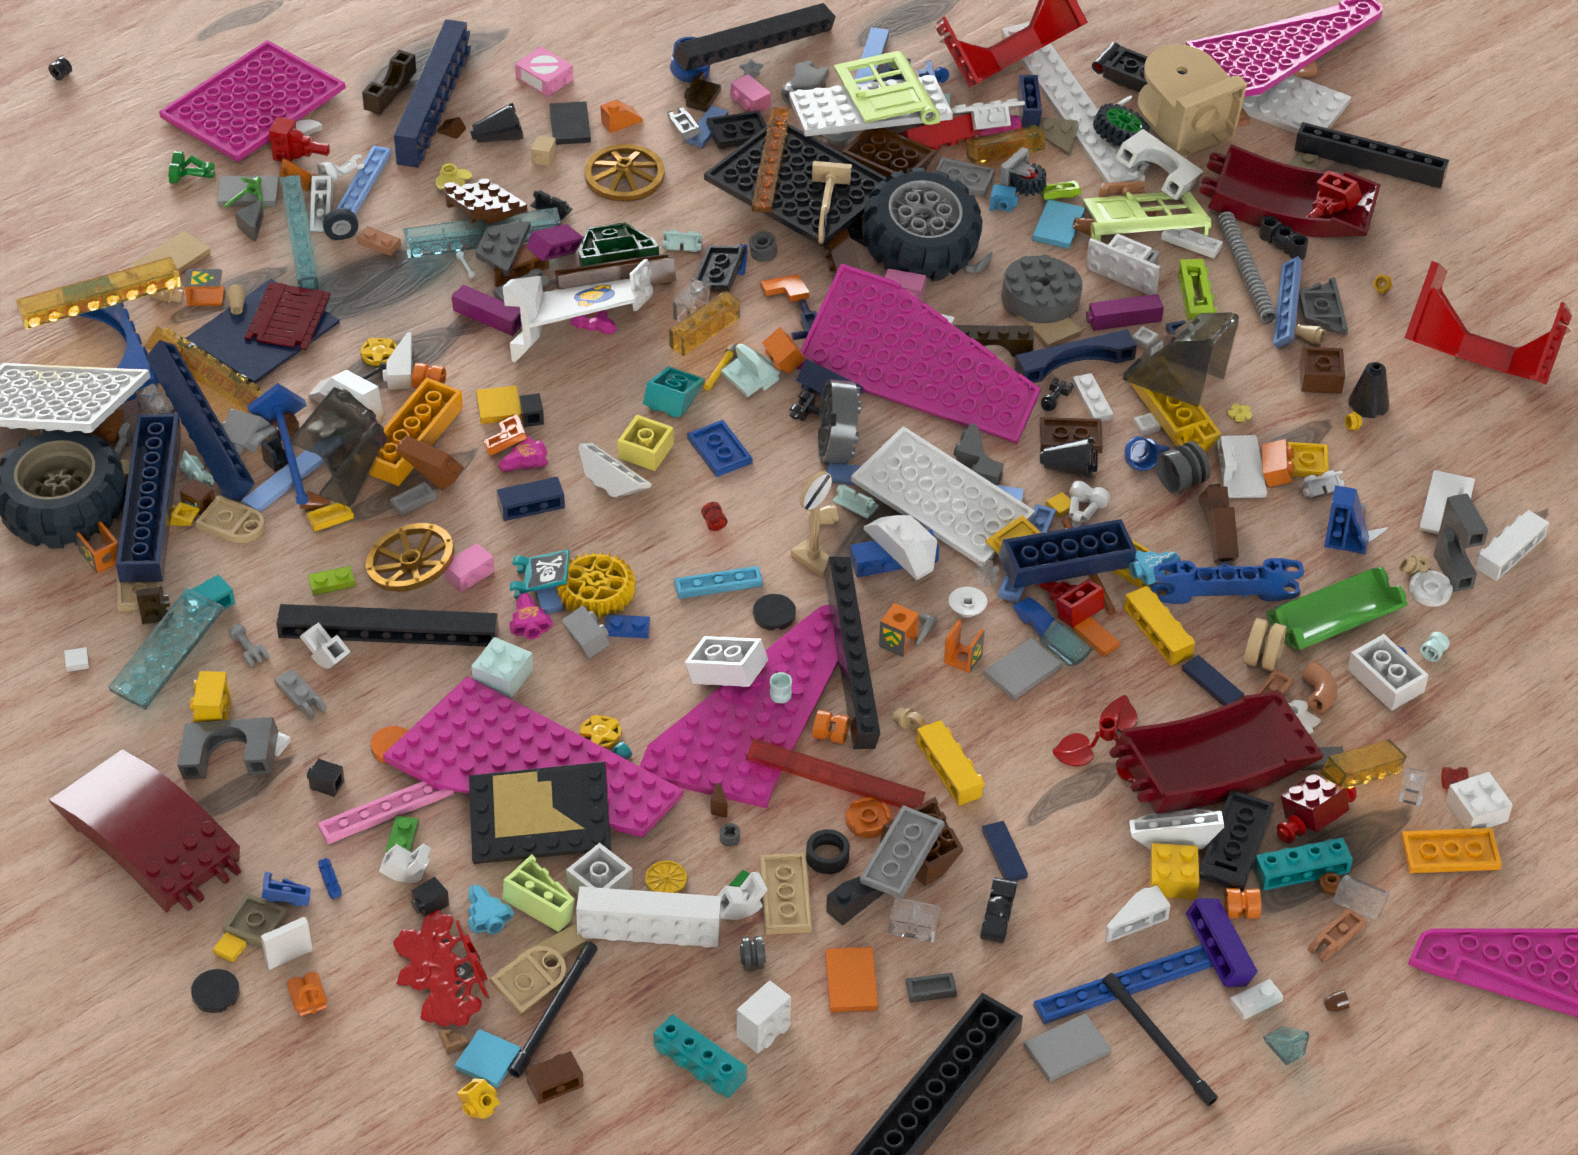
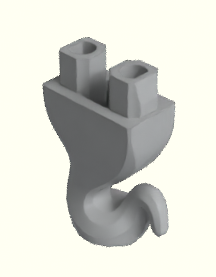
M809 60L804 63L798 62L794 68L793 79L782 86V99L787 104L792 105L789 99V92L825 88L826 80L829 77V69L824 66L820 69L814 68L815 65Z

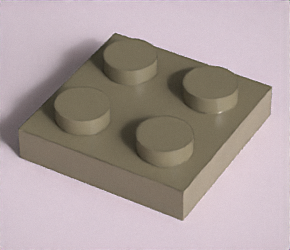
M246 893L223 926V933L227 932L250 944L263 948L261 935L279 928L288 916V909Z

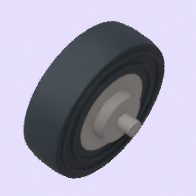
M335 209L324 217L323 229L325 234L332 240L348 239L356 234L358 219L349 209Z

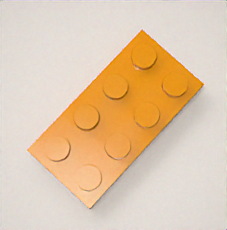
M1493 828L1402 831L1401 840L1409 873L1501 870L1502 862Z

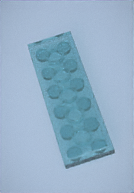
M186 588L108 686L110 692L146 710L223 612L222 605Z

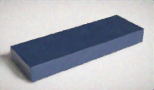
M1199 655L1182 665V671L1223 706L1243 698L1244 693Z
M1000 821L982 826L983 835L1003 879L1017 881L1027 878L1028 872L1005 822Z

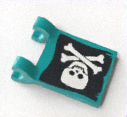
M566 549L530 558L524 556L513 557L512 564L514 566L518 565L517 572L525 573L524 582L513 581L510 583V591L515 590V599H518L519 594L567 584L570 550Z

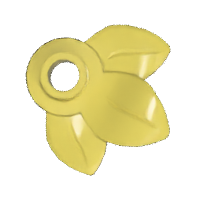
M448 163L442 166L440 176L436 178V186L439 190H443L446 183L453 182L462 187L465 185V181L470 180L473 176L468 170L457 169L454 164Z

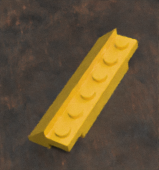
M1164 355L1145 360L1144 367L1126 373L1129 383L1176 447L1188 441H1193L1206 453L1220 439L1222 433Z

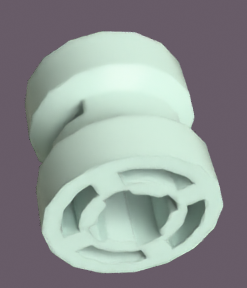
M1433 632L1421 646L1420 652L1426 660L1437 662L1442 657L1443 652L1448 649L1450 641L1443 633Z
M778 672L771 676L770 698L772 701L786 703L791 699L792 678L790 675Z

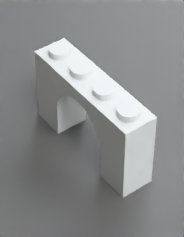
M1144 129L1123 142L1115 156L1117 160L1129 168L1140 161L1153 162L1164 168L1169 175L1161 190L1175 200H1178L1194 188L1204 172Z

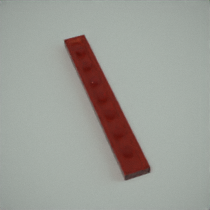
M753 738L746 756V760L860 796L875 798L876 801H882L898 808H902L904 805L914 809L923 803L926 793Z

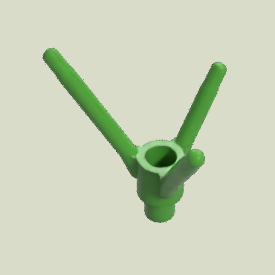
M258 176L252 180L242 177L241 180L249 184L243 191L224 205L227 208L246 193L257 194L258 201H262L264 210L265 207L260 189L262 179Z

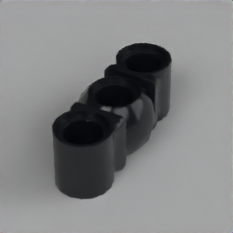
M1274 216L1262 218L1259 237L1262 240L1267 241L1269 244L1272 243L1279 250H1285V254H1289L1291 259L1297 256L1301 260L1305 259L1309 241L1306 236L1300 235L1298 232L1295 233L1291 227L1283 226V223L1279 222Z
M994 877L980 939L1004 943L1017 888L1016 881Z

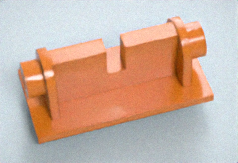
M284 158L282 160L279 176L305 191H309V186L312 185V176L316 175Z

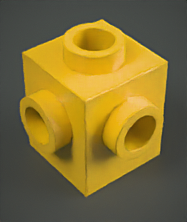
M473 1079L456 1093L463 1104V1111L471 1118H488L495 1112L494 1108L500 1104L496 1097V1090L485 1079Z

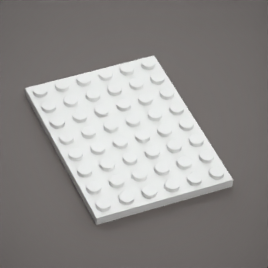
M4 363L0 366V427H8L9 429L27 428V430L45 429L46 431L93 432L150 378L149 370Z

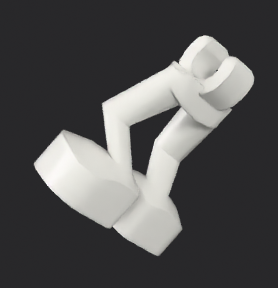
M354 155L351 160H347L340 167L328 161L317 164L319 176H331L334 181L337 180V174L345 176L354 168L362 169L365 167L364 163L356 164V159L362 158V155Z
M1075 481L1069 491L1071 496L1069 517L1072 518L1073 527L1081 526L1082 522L1087 523L1097 508L1107 507L1111 497L1106 489L1101 487L1091 488L1082 481ZM1079 503H1089L1084 512L1079 511Z

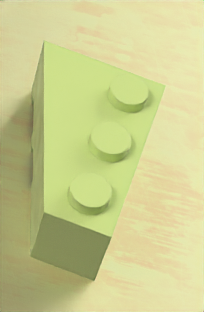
M530 855L504 879L502 900L558 932L573 919L574 898L558 881L554 882L549 872L545 868L542 869L536 863V858L533 855Z

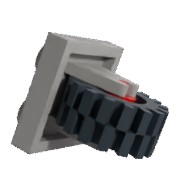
M1022 147L1000 167V185L1016 187V193L1019 191L1020 195L1025 193V196H1028V194L1034 196L1035 193L1040 194L1046 188V171L1044 168H1041V165L1036 166V163L1029 165V149Z

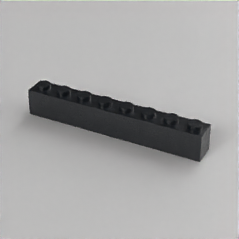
M1302 122L1298 130L1294 150L1437 188L1442 187L1449 164V159Z

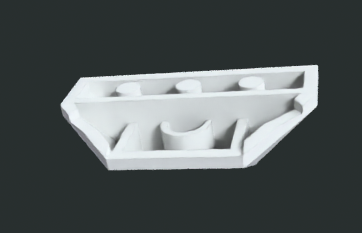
M348 370L320 381L308 395L310 399L371 431L384 418L379 387Z
M579 444L578 449L585 476L591 479L594 485L604 488L608 495L617 498L618 496H627L651 487L652 484L598 448L595 444Z
M911 515L881 517L864 526V530L916 580L934 571L937 539Z
M1189 809L1160 814L1151 813L1138 819L1129 820L1131 837L1150 850L1152 843L1198 846V850L1203 849L1224 828L1222 811L1213 812L1205 809Z

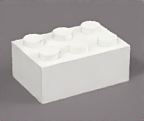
M1385 634L1351 652L1347 669L1391 711L1424 693L1429 676Z
M704 636L685 664L692 684L750 687L767 663L768 658L761 639Z

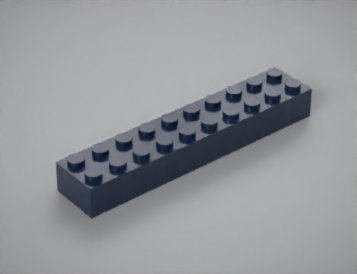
M445 19L394 133L397 165L419 168L421 161L425 159L426 149L430 148L431 138L436 133V126L441 122V115L446 111V103L451 99V92L455 90L456 80L461 76V68L465 67L466 57L471 52V45L468 44L470 30H467V22Z
M137 414L116 560L119 582L163 581L182 433L179 414Z

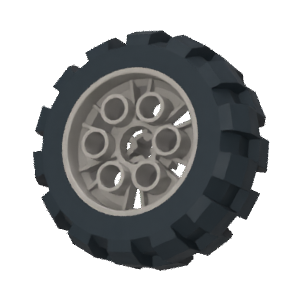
M911 168L909 173H903L901 170L889 175L885 181L882 180L870 193L863 215L862 234L870 254L877 263H884L885 270L893 269L926 275V278H930L932 282L945 279L949 272L954 275L974 257L979 245L983 220L980 215L981 210L974 195H969L968 187L958 179L952 181L947 173L935 170V173L925 172V168Z

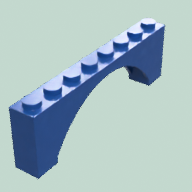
M104 277L62 289L65 306L72 305L75 308V311H73L72 307H67L70 317L76 315L101 321L114 328L127 343L126 350L117 368L149 370L150 378L124 402L159 392L158 378L151 370L150 364L146 359L148 355L146 347L141 346L142 341L139 333L135 334V325L132 320L129 321L130 317L127 308L123 309L122 298L117 296L116 300L110 298L109 302H105L106 294H110L113 297V293L117 292L115 283L111 284L109 278ZM101 296L103 303L92 306L89 299L93 298L96 301V298ZM87 300L81 303L82 305L87 303V305L82 307H90L78 310L76 303Z

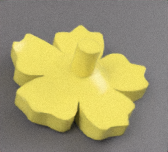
M1233 403L1231 409L1227 412L1228 416L1231 419H1235L1236 422L1250 420L1253 416L1249 405L1239 406L1238 403Z

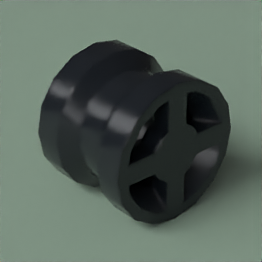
M59 57L56 63H52L48 67L50 74L56 80H62L65 74L68 75L72 72L70 62L64 57Z

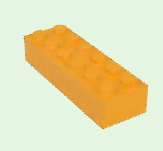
M426 377L361 454L363 473L400 486L414 469V466L395 451L406 435L432 446L463 409L462 391Z

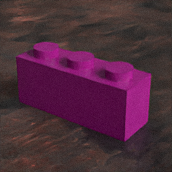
M568 224L532 232L526 248L542 261L576 253L584 237Z

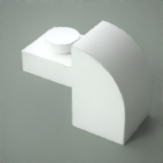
M319 622L300 636L313 653L311 658L326 669L334 666L351 652L338 635L331 639Z
M423 843L411 853L396 844L385 853L379 872L395 881L405 883L419 882L430 861L428 855L431 848Z
M751 872L740 887L725 886L718 896H721L722 919L739 920L755 914L763 907L760 899L768 889L759 872Z

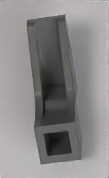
M970 423L967 431L963 430L960 444L955 446L954 456H956L958 462L994 485H999L1003 477L1004 464L992 460L985 454L978 426Z

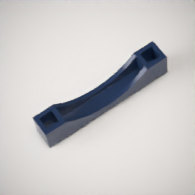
M1128 329L1018 354L1015 360V371L1025 376L1031 382L1037 383L1043 381L1053 370L1075 361L1101 360L1117 364L1134 360L1137 344Z

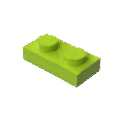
M1076 181L1047 184L1045 190L1041 191L1040 195L1047 201L1048 199L1056 200L1062 197L1073 198L1076 195H1081V187Z
M350 566L308 574L313 596L355 587V580Z

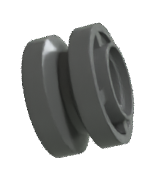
M760 231L750 237L749 247L753 259L765 262L777 255L776 238L771 232Z
M755 936L753 941H750L749 937H742L740 956L744 970H751L752 965H755L757 969H764L766 954L765 944L761 936Z

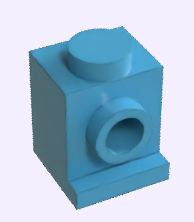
M994 184L990 196L989 211L997 209L1013 212V208L1018 206L1019 196H1016V187Z

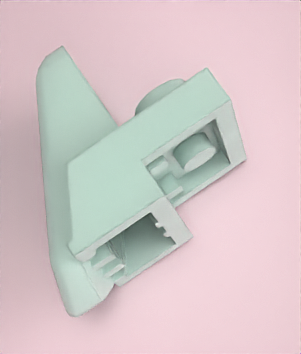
M739 344L735 347L738 358L721 370L722 375L747 398L758 389L762 388L765 391L780 380L778 377L780 371L773 365L772 361L744 344Z

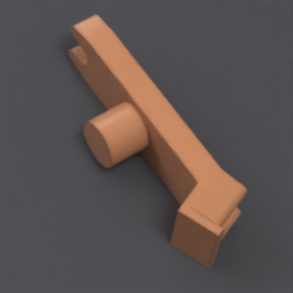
M1104 182L1102 187H1100L1099 197H1107L1108 194H1122L1123 196L1126 195V192L1141 193L1145 191V182Z

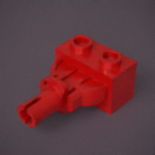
M277 117L269 130L274 161L282 162L284 158L292 162L293 159L303 156L310 157L312 153L328 156L330 153L329 144L314 142L311 136L304 135L301 131L297 130L295 120Z
M1328 170L1316 182L1319 190L1317 200L1312 204L1313 210L1305 217L1326 218L1344 208L1350 211L1362 200L1358 182Z
M1090 579L1085 580L1079 585H1071L1063 581L1039 584V587L1049 592V599L1055 603V607L1058 610V619L1072 628L1104 608L1103 588Z

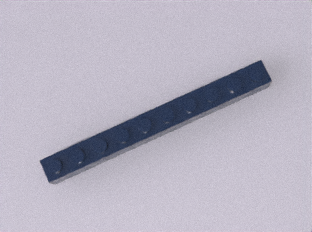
M159 340L146 356L151 370L154 371L158 378L157 381L166 392L165 395L170 399L173 409L179 414L181 423L187 429L189 437L197 447L198 453L203 457L206 467L210 470L214 481L220 487L221 494L227 499L241 501L254 486L255 482L176 345Z

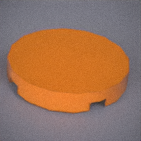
M388 726L377 731L371 739V753L374 758L381 763L387 764L383 760V754L409 730L399 726Z
M871 797L853 801L846 811L847 827L855 835L864 838H875L882 835L883 825L891 821V812L884 802L881 801L880 803Z

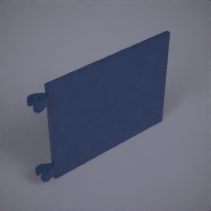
M273 279L268 280L245 297L241 314H232L229 307L186 337V342L181 345V348L187 352L185 356L189 357L196 349L201 350L236 372L237 375L233 377V381L237 384L236 389H239V387L242 389L248 381L255 384L300 352L301 349L298 344H296L295 348L257 342V337H253L252 340L244 339L269 282L276 283ZM324 311L310 344L339 324V319Z

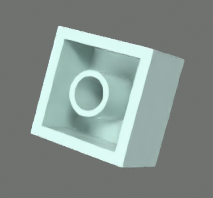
M494 637L471 666L472 679L512 699L533 671L532 652Z

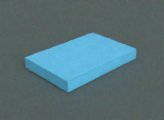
M1048 199L1032 240L1070 249L1077 232L1076 229L1072 228L1075 218H1083L1085 207Z

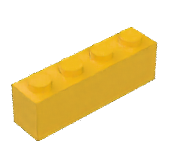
M1145 586L1125 595L1123 609L1170 666L1193 657L1195 647L1193 637L1186 633L1181 623L1176 621L1168 607L1161 603L1155 592H1152L1148 586Z
M941 720L918 728L916 744L956 804L961 806L982 798L983 787H985L984 779L980 774L976 773L972 761L966 758L960 743H956L950 728L945 727Z

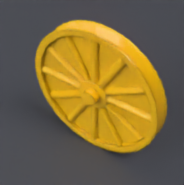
M659 861L648 868L645 875V883L652 892L680 893L687 884V873L680 864L674 861Z

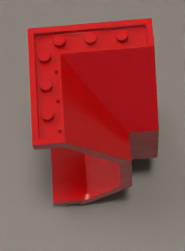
M1039 0L1027 27L988 48L958 40L945 16L936 22L937 26L935 28L940 37L944 36V39L939 42L946 44L967 86L970 88L1087 24L1088 21L1077 0Z
M1431 261L1405 339L1491 369L1547 385L1564 335L1571 332L1565 326L1569 325L1572 318L1568 306L1564 302L1560 303L1550 332L1521 347H1513L1472 334L1466 329L1443 292L1442 286L1447 270L1440 263Z

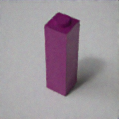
M462 285L452 295L451 300L453 311L511 336L522 327L520 309L515 306H505L503 301L466 285Z
M1159 294L1093 302L1089 304L1086 320L1087 323L1091 324L1093 331L1162 322L1164 306Z

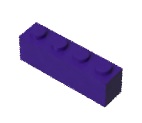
M1196 898L1185 914L1223 986L1247 987L1258 970L1220 900Z

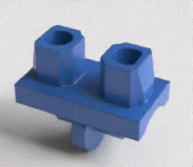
M931 60L925 62L926 68L918 70L919 77L925 75L935 76L938 84L939 82L944 83L950 76L946 68L938 67L934 71Z

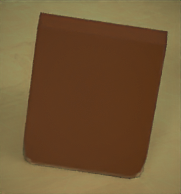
M456 117L446 119L437 132L452 138H459L466 130V127L461 118Z
M717 783L710 800L711 815L727 818V800L721 784Z

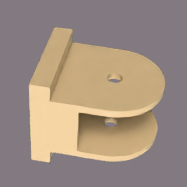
M1173 44L1154 50L1146 59L1144 66V76L1148 84L1141 89L1137 101L1138 111L1147 124L1168 147L1184 158L1234 139L1247 83L1239 75L1230 77L1210 55L1198 48ZM1177 71H1184L1186 74H1179Z

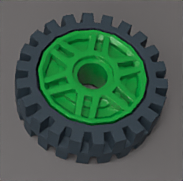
M1113 103L1102 105L1093 121V128L1096 130L1097 135H1100L1102 139H1106L1107 143L1112 142L1115 147L1118 145L1119 148L1123 142L1142 129L1148 133L1150 132V126L1142 117H1139V113H1134L1132 109L1128 110L1126 106L1120 107L1119 104H1115V106Z

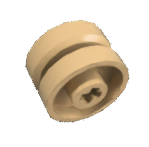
M1256 618L1248 639L1244 664L1256 666L1261 655H1263L1262 668L1273 672L1282 655L1287 626L1275 623L1269 635H1267L1269 629L1268 621Z

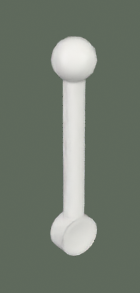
M457 252L456 258L461 260L468 272V277L473 279L476 274L474 271H471L465 261L464 253Z

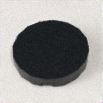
M764 595L753 605L754 620L761 628L773 631L774 628L782 630L792 625L795 620L796 607L793 601L784 595Z
M222 969L208 970L200 974L191 986V996L194 1004L200 1010L209 1013L227 1010V1007L231 1004L233 1006L237 1002L240 995L239 982L235 975Z

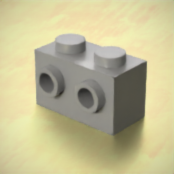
M584 606L562 619L567 632L588 659L610 645L607 639L609 635L607 629L603 624L598 625L597 622L599 620L593 611L588 612Z

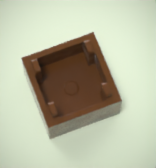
M1303 346L1299 363L1301 392L1342 394L1345 380L1343 348Z

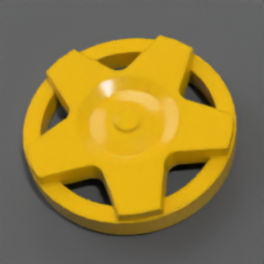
M369 338L360 349L361 358L365 363L372 366H380L381 363L387 364L388 359H383L391 356L397 344L391 338Z
M597 714L590 716L589 719L583 722L580 727V736L584 738L590 737L592 742L605 749H609L620 741L622 731L617 719Z

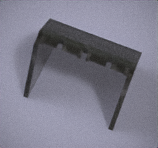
M1232 312L1197 315L1153 343L1124 372L1123 380L1198 407L1207 374L1221 379L1225 377L1239 323V316L1235 313L1232 314Z

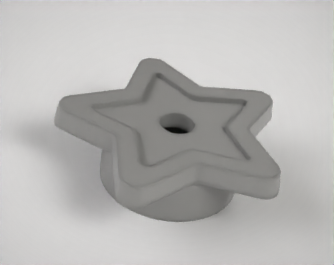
M752 59L747 64L740 65V68L744 70V75L749 74L751 77L760 75V69L764 67L763 64L755 63Z

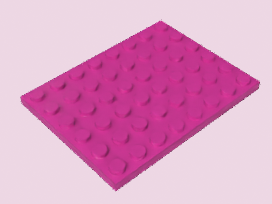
M266 40L160 110L159 115L165 121L234 161L239 162L270 141L269 130L277 117L297 122L346 89L345 82Z

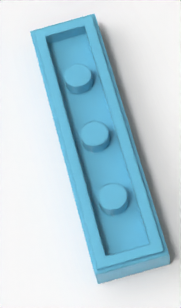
M758 566L674 578L678 599L763 586Z

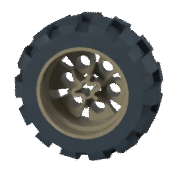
M44 430L42 435L34 438L30 435L20 440L18 447L15 450L9 449L0 461V516L3 524L15 536L37 547L43 543L49 549L64 548V544L74 542L77 546L76 533L78 532L87 542L90 541V536L95 533L100 535L98 522H102L107 529L110 528L113 521L112 518H118L123 508L127 486L121 461L109 444L93 433L88 436L87 433L82 431L59 432V430Z

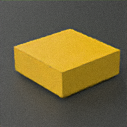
M1061 492L1046 500V507L1056 509L1055 515L1060 518L1069 513L1071 499Z
M226 932L214 946L213 954L234 963L247 946L246 941Z

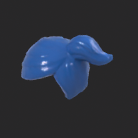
M1136 436L1126 444L1124 457L1126 463L1133 470L1147 471L1156 466L1157 456L1170 450L1169 446L1157 444L1151 438L1145 439L1142 436Z

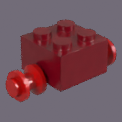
M1312 774L1281 795L1284 815L1288 823L1281 822L1277 825L1278 838L1283 842L1291 844L1295 841V835L1303 836L1306 833V828L1315 832L1323 829L1349 811L1348 802H1353L1357 798L1355 786L1347 781L1336 784Z

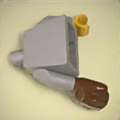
M230 408L227 419L221 423L239 456H241L243 450L255 452L262 442L278 434L281 437L276 419L270 424L261 416L246 413L245 411ZM285 412L284 417L290 440L293 441L299 433V422L295 415Z

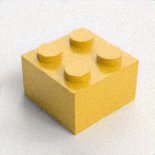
M199 671L198 680H194L193 684L195 696L190 699V710L194 711L193 723L228 720L231 696L227 673Z
M1152 843L1149 856V888L1157 885L1165 898L1195 900L1199 887L1198 846Z

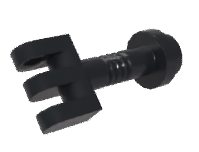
M1054 378L1049 387V390L1053 392L1041 399V407L1045 411L1054 410L1057 406L1056 399L1060 394L1068 397L1073 390L1074 384L1069 383L1065 387L1066 381L1062 380L1058 384L1059 379Z

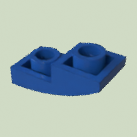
M1030 597L1013 606V609L1024 624L1030 622L1041 638L1060 626L1042 605Z

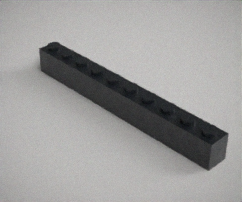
M824 3L677 43L673 58L686 72L832 30L836 16Z
M829 556L824 575L847 714L850 717L853 749H875L880 736V728L850 557Z
M280 604L276 623L278 638L301 639L300 636L319 622L331 639L338 635L342 641L487 647L494 637L497 638L499 628L498 613Z

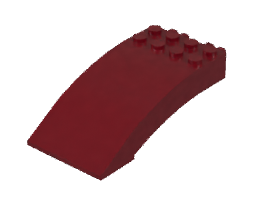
M1232 144L1226 155L1211 153L1209 156L1208 170L1219 174L1217 179L1210 178V176L1203 177L1202 185L1199 187L1200 194L1211 198L1208 206L1209 209L1219 213L1232 212L1235 219L1261 227L1263 217L1274 216L1279 222L1283 223V226L1291 227L1295 233L1298 232L1304 236L1351 237L1366 236L1368 234L1381 184L1346 170L1344 173L1334 172L1357 181L1362 200L1350 211L1344 208L1326 218L1305 217L1313 210L1312 204L1317 200L1319 190L1316 182L1327 171L1284 164Z
M1280 691L1244 695L1242 699L1220 708L1181 720L1124 728L1115 747L1109 752L1112 758H1119L1116 761L1117 767L1119 769L1128 768L1135 781L1130 784V788L1134 792L1140 791L1137 795L1138 801L1140 803L1149 802L1156 814L1193 809L1226 801L1230 790L1243 794L1256 791L1323 758V754Z
M123 749L49 799L52 806L77 832H81L113 858L166 913L178 902L187 911L191 910L193 905L186 897L189 894L199 903L202 902L205 898L198 887L214 876L221 880L222 883L227 884L230 878L223 870L226 867L236 876L241 873L239 866L235 863L240 860V846L179 786L151 765Z

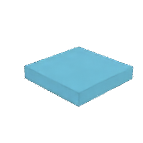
M479 1029L456 1062L455 1070L475 1079H485L488 1084L498 1088L507 1075L508 1069L517 1054L521 1052V1047Z

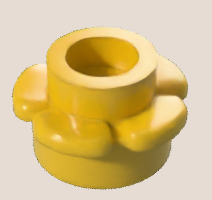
M1380 274L1375 278L1373 287L1378 293L1384 294L1386 291L1391 290L1392 279L1388 275Z
M1355 411L1345 416L1347 430L1357 431L1362 426V417Z

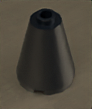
M513 102L472 124L473 129H470L472 139L477 140L478 143L524 139Z
M1371 362L1366 365L1349 396V406L1351 405L1353 411L1361 417L1375 418L1376 415H1384L1389 409L1390 402L1386 368L1379 362Z
M1087 437L1046 447L1043 452H1040V464H1044L1046 469L1086 478H1095L1096 476L1093 472H1097L1098 449L1093 448V443H1097L1095 437Z

